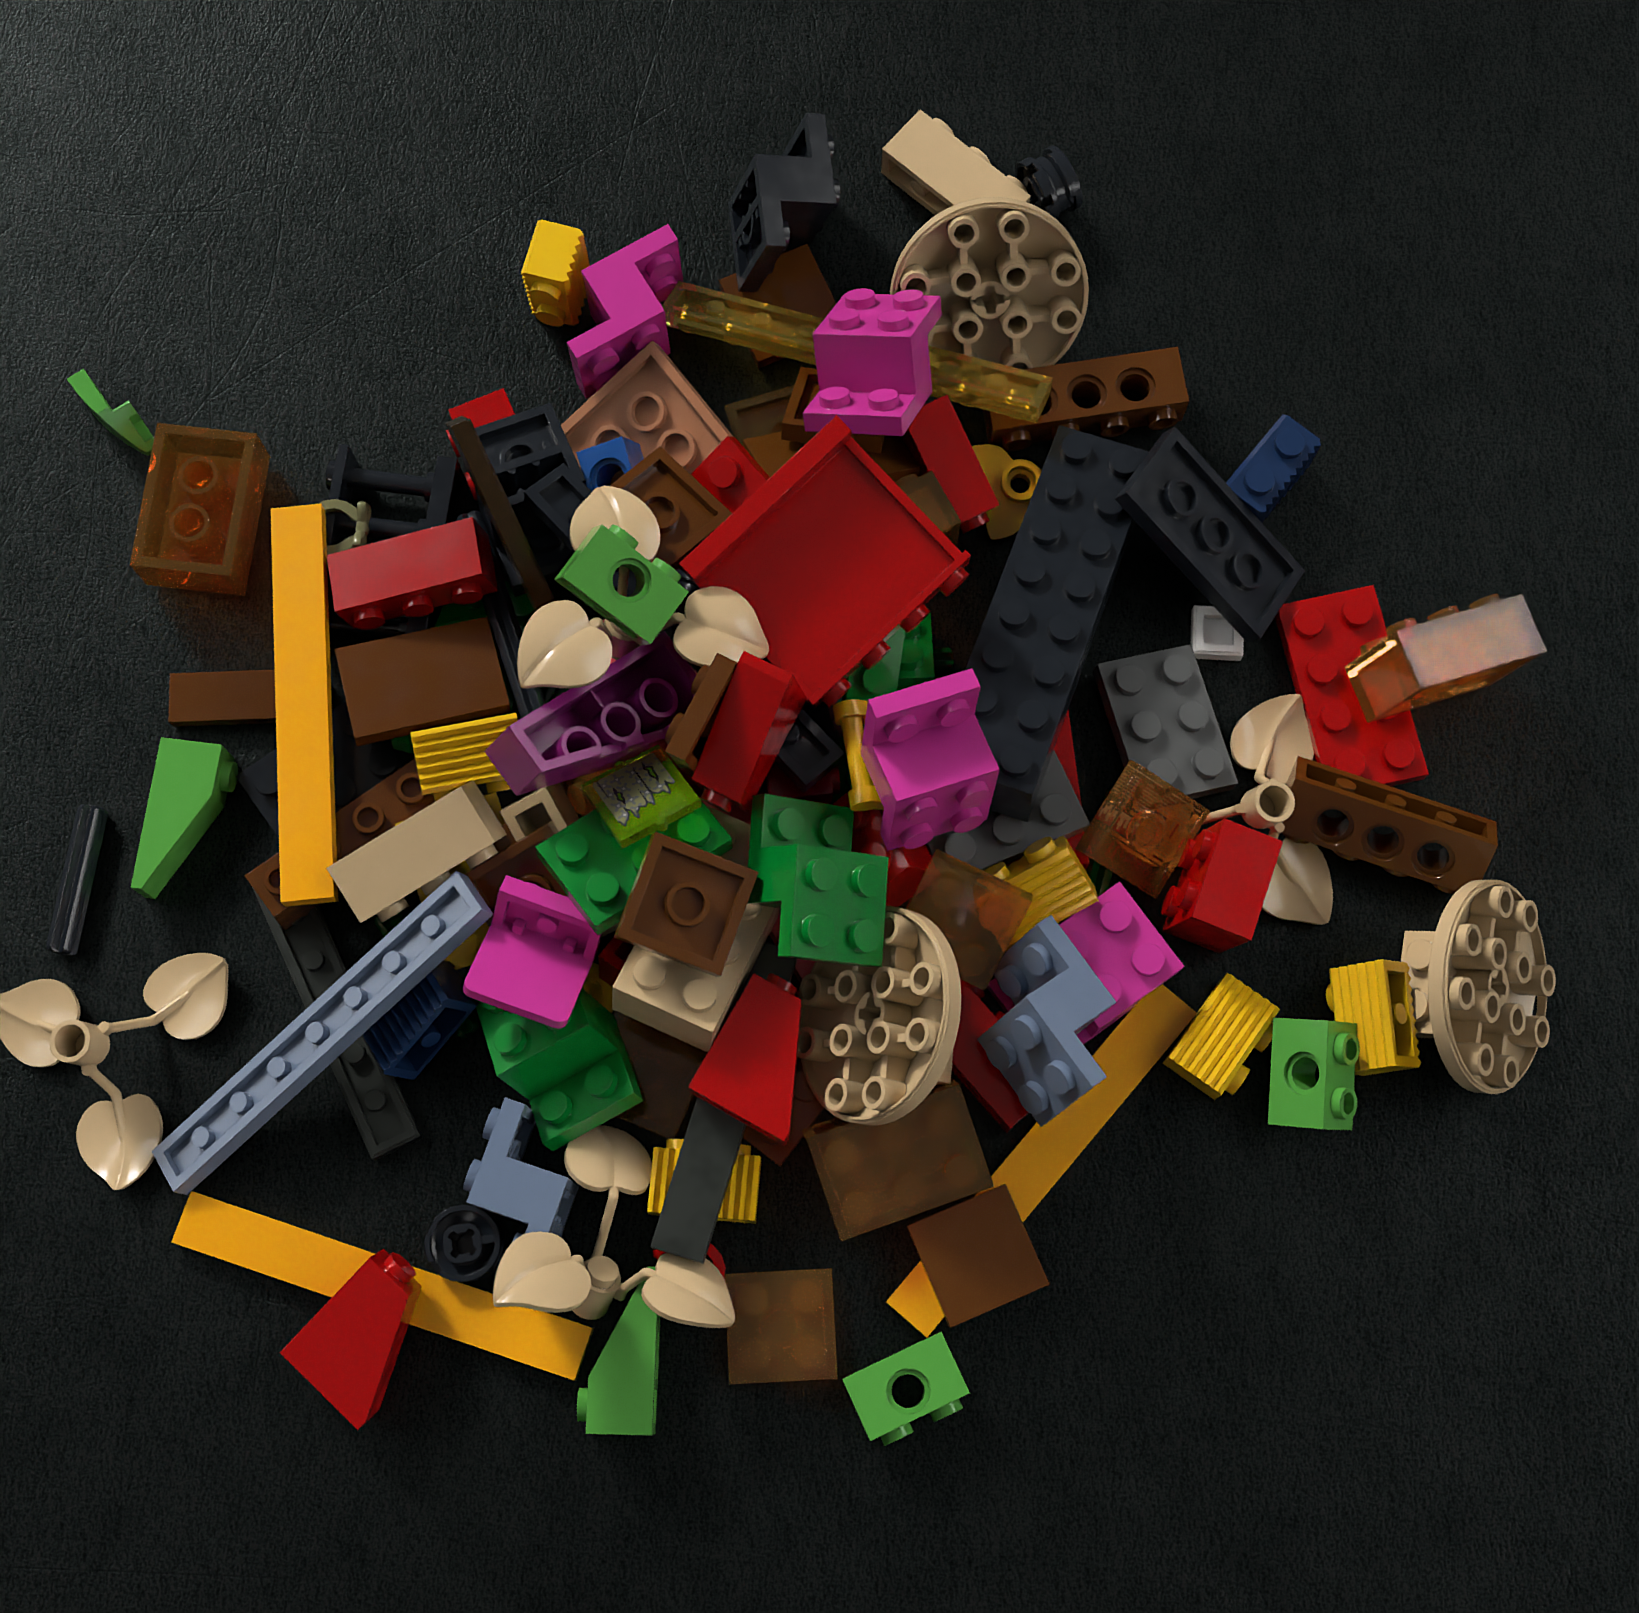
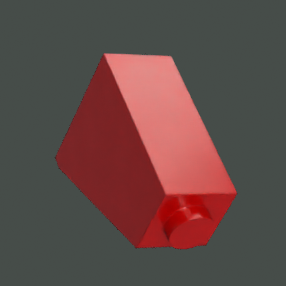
M948 395L923 405L905 434L899 437L920 465V478L916 483L945 532L959 525L964 534L989 522L990 519L986 512L997 507L999 503Z
M743 651L692 777L694 783L704 790L701 796L703 801L727 813H730L733 805L746 812L749 811L753 795H757L807 699L793 674Z
M754 973L688 1088L692 1095L785 1147L791 1132L802 1004L801 999L794 996L797 988L788 981L772 973H769L765 980Z
M385 1249L371 1256L280 1352L357 1430L380 1410L422 1288L413 1278L416 1272L410 1263L399 1254L394 1252L389 1254Z

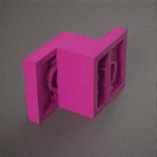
M668 224L581 270L590 315L597 326L568 341L567 346L577 385L586 399L592 397L651 341L659 344L667 355L671 353L665 311L659 302L670 298L676 293L678 287L684 284L678 239Z
M866 288L854 289L842 296L813 333L819 392L803 412L805 432H819L837 415L852 430V434L903 436L933 392L927 335L942 315L940 296L923 295L919 290H903L894 295L875 294L873 290Z
M972 668L868 699L861 756L884 807L880 834L887 851L902 846L906 849L918 848L931 841L934 836L953 830L956 833L968 832L977 828L984 820H987L1000 769L975 716L981 686Z
M1120 881L1098 896L1099 901L1073 914L1059 925L1116 1001L1113 1006L1077 1034L1083 1045L1127 1014L1142 998L1185 967ZM994 978L987 983L986 988L1004 1012H1009L1015 1004L1001 990L997 979Z

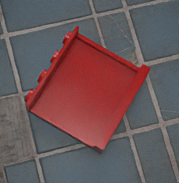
M836 415L679 564L683 572L699 589L710 586L724 587L739 593L748 601L757 615L769 645V652L765 658L771 664L794 675L807 697L806 701L815 709L822 702L828 707L835 704L852 687L847 678L861 665L868 671L873 668L891 650L886 641L900 628L908 634L931 612L925 604L939 591L947 597L957 589L970 575L964 567L969 564L971 555L966 550L962 553L860 447L852 438V430Z

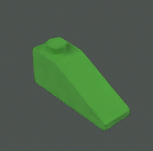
M161 737L131 888L143 897L156 899L223 810L227 793L234 791L237 784L238 765L234 762V757L223 745Z
M646 1281L638 1284L588 1377V1388H579L577 1421L586 1422V1434L648 1436L656 1434L661 1316L652 1311L642 1299L641 1292Z

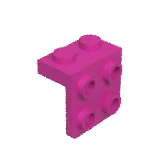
M506 875L498 892L491 926L465 978L463 992L470 998L553 1028H563L569 1021L598 953L603 933L597 935L569 897Z

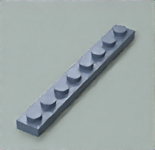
M455 871L152 1150L173 1192L188 1195L493 915L468 876Z

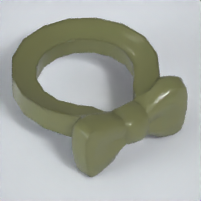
M338 499L320 502L326 513L341 512L357 523L356 532L353 536L348 537L337 545H327V555L367 545V535L370 531L369 522L372 513L368 503L360 501L357 503L356 508L350 503Z

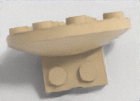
M984 197L965 201L945 209L927 221L912 236L900 254L890 287V295L903 290H919L923 295L940 296L942 315L927 335L931 377L945 385L980 392L983 375L1054 365L1070 348L1080 331L1086 315L1089 294L1085 263L1075 241L1066 228L1056 218L1035 205L1003 197Z
M1474 880L1462 886L1447 903L1436 931H1405L1401 962H1406L1410 968L1408 974L1411 978L1409 984L1412 988L1410 994L1413 998L1411 1005L1415 1009L1413 1016L1416 1019L1414 1026L1417 1029L1415 1036L1418 1038H1434L1439 1055L1449 1074L1461 1087L1474 1093L1498 1094L1513 1088L1530 1067L1538 1047L1543 1048L1546 1046L1550 1034L1549 1023L1545 1017L1547 996H1551L1554 992L1556 977L1552 966L1546 964L1544 944L1537 923V907L1533 901L1525 900L1516 888L1501 880ZM1537 996V1012L1536 1016H1532L1533 1005L1535 997Z
M886 906L882 967H863L816 961L811 973L803 978L799 986V999L802 1002L797 1056L801 1058L804 1074L813 1094L820 1104L834 1116L848 1122L874 1126L896 1121L914 1110L928 1096L935 1085L951 1084L953 1047L957 1037L961 1013V984L958 966L951 946L944 934L931 920L919 913L900 907Z

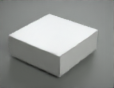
M1194 605L1191 610V646L1195 658L1241 661L1244 639L1214 606Z

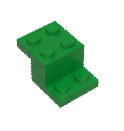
M770 794L753 795L748 868L757 871L758 875L747 904L781 908L778 957L863 967H882L889 857L851 852L854 811L850 807Z
M584 987L581 990L567 1025L559 1029L478 1001L476 1009L496 1075L529 1100L542 1144L551 1151L557 1150L644 1101L615 1016L588 994Z

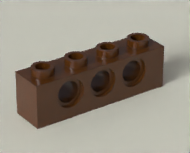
M1178 347L983 375L980 390L988 443L1003 447L1005 451L1023 450L1036 442L1049 440L1053 442L1059 425L1088 434L1100 433L1103 437L1119 436L1126 433L1130 428L1148 426L1152 430L1166 429L1174 426L1178 421H1182L1189 403ZM1134 390L1141 394L1143 400L1130 401L1121 392ZM1078 397L1088 398L1093 401L1095 407L1089 409L1081 408L1074 403L1073 399ZM1030 404H1037L1042 406L1047 413L1041 416H1034L1029 414L1024 407Z
M1297 756L1286 783L1295 799V807L1289 818L1282 821L1285 829L1281 833L1286 838L1300 844L1313 843L1331 849L1336 855L1347 860L1355 861L1361 859L1379 865L1386 872L1394 876H1411L1429 882L1435 888L1445 893L1455 894L1468 882L1482 880L1498 847L1496 821ZM1334 809L1343 812L1345 815L1339 818H1331L1324 815L1323 812ZM1386 826L1395 831L1389 834H1378L1372 829ZM1429 843H1438L1444 846V848L1430 851L1422 846Z
M415 759L335 813L337 861L395 827V823L408 819L435 802L433 793L422 795ZM279 852L244 875L284 930L290 928L293 925L292 923L301 916L303 918L307 916L314 907H320L324 904L285 907L281 903Z

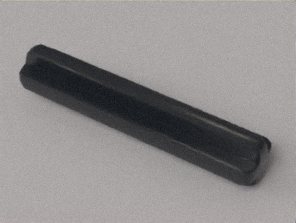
M81 804L77 808L46 943L47 950L56 954L75 955L78 951L108 818L107 811L96 805Z

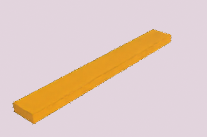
M321 503L271 508L280 900L285 907L338 902V886L326 869L337 862L326 511Z
M1163 984L1142 998L1092 1056L1107 1077L1042 1127L1036 1122L975 1196L1006 1184L1020 1218L1024 1222L1195 1017L1197 1012ZM920 1260L888 1298L886 1303L927 1338L944 1318V1314Z
M193 1191L190 1192L171 1241L183 1247L329 1297H333L354 1273L375 1254ZM413 1267L416 1272L413 1278L422 1288L409 1323L410 1325L574 1381L577 1380L594 1328L548 1312L523 1307H495L492 1293Z

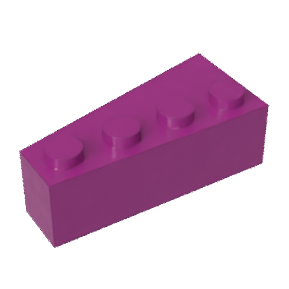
M664 631L657 635L651 644L641 645L611 663L606 673L596 682L583 687L570 688L508 726L484 752L516 796L631 762L650 753L664 752L668 746V743L665 742V736L669 725L678 713L685 714L694 697L691 694V687L696 674L688 662L676 652L672 640Z

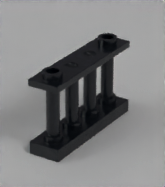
M339 444L336 461L330 460L327 466L326 488L330 490L328 500L338 499L350 504L354 488L424 497L425 502H429L426 519H419L418 523L370 518V531L367 537L390 539L455 522L458 517L465 476L457 458L437 456L435 473L428 472L426 477L359 469L358 462L350 446ZM341 512L326 513L327 545H337L344 541L345 534L354 535L357 523ZM327 562L329 629L393 637L435 627L442 606L435 607L432 613L421 617H408L404 615L401 618L396 617L385 620L384 625L375 629L353 628L334 609H331L333 596Z

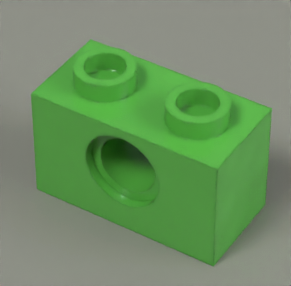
M614 524L609 529L604 525L596 526L591 529L554 580L639 645H649L654 641L689 591L678 584L681 575L666 562L655 558L651 563L638 553L635 548L639 543L628 532ZM620 566L629 568L636 577V588L628 597L620 595L613 586V574Z
M1273 1018L1269 1125L1327 1130H1352L1353 1116L1357 1109V1097L1354 1091L1355 1063L1360 1052L1357 1038V1023ZM1317 1066L1319 1068L1318 1082H1316L1315 1079V1071Z
M942 1332L932 1335L842 1379L869 1440L872 1441L881 1437L884 1446L913 1433L910 1422L930 1413L933 1422L961 1410L963 1406L959 1398L970 1393ZM905 1374L915 1376L923 1388L921 1400L916 1405L908 1408L899 1406L892 1396L893 1383L898 1377Z

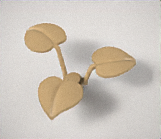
M612 486L596 487L576 509L569 530L570 541L574 551H576L592 528L604 525L609 529L614 524L637 540L639 544L635 550L649 561L655 558L661 536L658 522L648 506L632 493ZM620 566L617 592L627 597L629 568ZM710 586L694 591L686 600L684 614L673 613L661 630L663 631L673 624H679L673 635L674 649L683 659L700 667L704 664L710 666L717 653L738 663L743 651L760 659H764L769 652L767 639L752 606L739 593L724 587ZM569 600L554 601L539 608L525 626L517 658L519 683L522 688L526 689L535 687L569 689L590 685L606 673L612 656L621 658L641 645L606 619L603 622L601 618L595 617L589 621L586 612L579 604Z
M1289 694L1269 699L1247 712L1234 727L1230 740L1232 758L1241 768L1256 770L1254 780L1260 784L1247 791L1239 804L1186 819L1188 815L1185 813L1189 814V806L1182 801L1172 803V805L1168 804V806L1163 805V807L1159 806L1158 808L1154 807L1138 811L1132 791L1130 790L1129 793L1132 797L1130 807L1143 816L1141 817L1129 809L1128 814L1138 819L1139 822L1128 840L1107 828L1109 833L1160 866L1178 862L1179 854L1185 841L1188 838L1193 839L1189 827L1200 826L1236 815H1242L1244 821L1254 828H1269L1268 835L1278 839L1279 833L1285 829L1282 821L1290 817L1295 807L1294 795L1285 784L1288 781L1297 756L1312 761L1314 756L1302 696L1300 694ZM1123 800L1118 805L1119 808H1121ZM1152 809L1163 815L1164 819L1153 813ZM1171 820H1172L1173 822H1172L1171 826L1169 827V829H1167L1169 823H1170ZM1174 823H1177L1172 832L1170 833L1169 837H1167V834L1171 830ZM1183 827V830L1181 831L1180 835H1179L1178 838L1176 839L1175 837L1177 836V834H1178V832L1180 831V829ZM1285 838L1262 910L1282 920L1315 925L1326 924L1331 917L1333 889L1329 868L1324 855L1316 844H1300ZM1116 840L1119 847L1124 848L1123 851L1125 853L1126 851H1129V853L1131 854L1133 853L1134 859L1136 856L1139 857L1140 861L1143 863L1157 866L1156 864L1152 863L1151 861L1141 856L1134 850L1130 849L1123 843ZM1151 853L1154 854V855L1157 856L1158 858L1162 859L1163 862L1157 860L1156 858H1154V857L1151 856L1150 854H1151Z
M193 953L167 961L151 974L143 989L145 1002L156 1013L149 1017L113 1023L104 1021L99 1025L79 1021L80 1004L75 993L69 986L57 980H34L0 994V1039L13 1056L24 1064L33 1067H49L60 1061L79 1065L83 1075L90 1076L110 1095L112 1102L98 1101L84 1112L77 1126L76 1139L83 1160L113 1190L125 1189L147 1171L155 1158L152 1150L162 1141L163 1122L157 1105L150 1097L135 1094L122 1099L120 1090L97 1069V1065L106 1058L109 1052V1035L114 1032L154 1026L163 1021L165 1030L171 1036L178 1039H198L211 1032L219 1024L227 1006L228 964L223 957L210 953Z
M597 1126L570 1141L564 1155L565 1168L569 1176L580 1186L588 1190L597 1192L608 1190V1200L591 1258L584 1261L581 1255L571 1256L568 1244L560 1236L553 1233L530 1232L523 1234L510 1244L499 1263L493 1288L494 1306L523 1307L553 1313L572 1310L581 1318L595 1320L607 1313L613 1298L623 1301L631 1289L646 1281L641 1292L642 1299L659 1316L676 1323L697 1327H732L735 1321V1312L726 1282L717 1267L706 1258L703 1264L666 1252L659 1257L655 1270L643 1268L624 1283H621V1275L617 1264L609 1257L603 1256V1252L618 1202L619 1192L640 1195L646 1191L651 1178V1158L643 1145L633 1136L610 1126Z

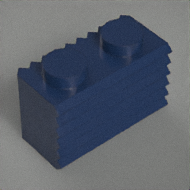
M1282 414L1228 479L1226 484L1263 523L1265 518H1268L1270 512L1274 511L1276 505L1286 496L1288 490H1291L1294 483L1304 474L1306 468L1310 467L1321 446L1320 439L1290 416Z
M443 960L361 1035L384 1075L415 1080L478 1006V1001L464 994L463 985L465 980L459 976L460 973L454 969L455 965L450 961Z

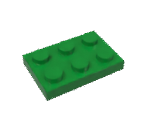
M671 762L664 765L675 781L674 784H668L671 794L663 791L658 794L653 793L655 805L647 803V807H640L638 811L640 818L635 817L631 811H628L630 813L627 825L623 826L617 822L604 803L535 846L537 857L597 935L602 934L620 922L651 835L654 832L661 833L719 857L733 848L731 836ZM619 793V794H618L619 799H620V800H623V799L621 798V794Z

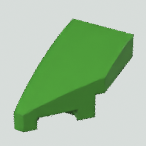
M84 369L67 378L92 414L114 436L128 446L148 456L160 449L155 438L129 400L112 410Z

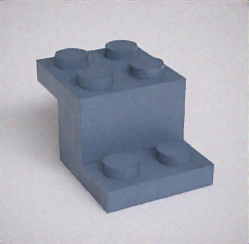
M1052 915L1037 923L989 968L997 979L1001 990L1011 998L1015 1006L977 1039L986 1051L991 1064L1000 1070L1018 1095L1021 1105L1032 1114L1040 1127L1055 1118L1107 1077L1077 1037V1034L1116 1003L1115 999Z
M504 1098L501 1109L493 1107L485 1123L483 1138L489 1141L482 1161L474 1159L467 1172L463 1190L470 1192L467 1203L481 1210L528 1225L525 1234L530 1232H548L561 1237L579 1186L568 1177L522 1162L536 1123L532 1110L526 1104ZM517 1232L513 1241L523 1234Z

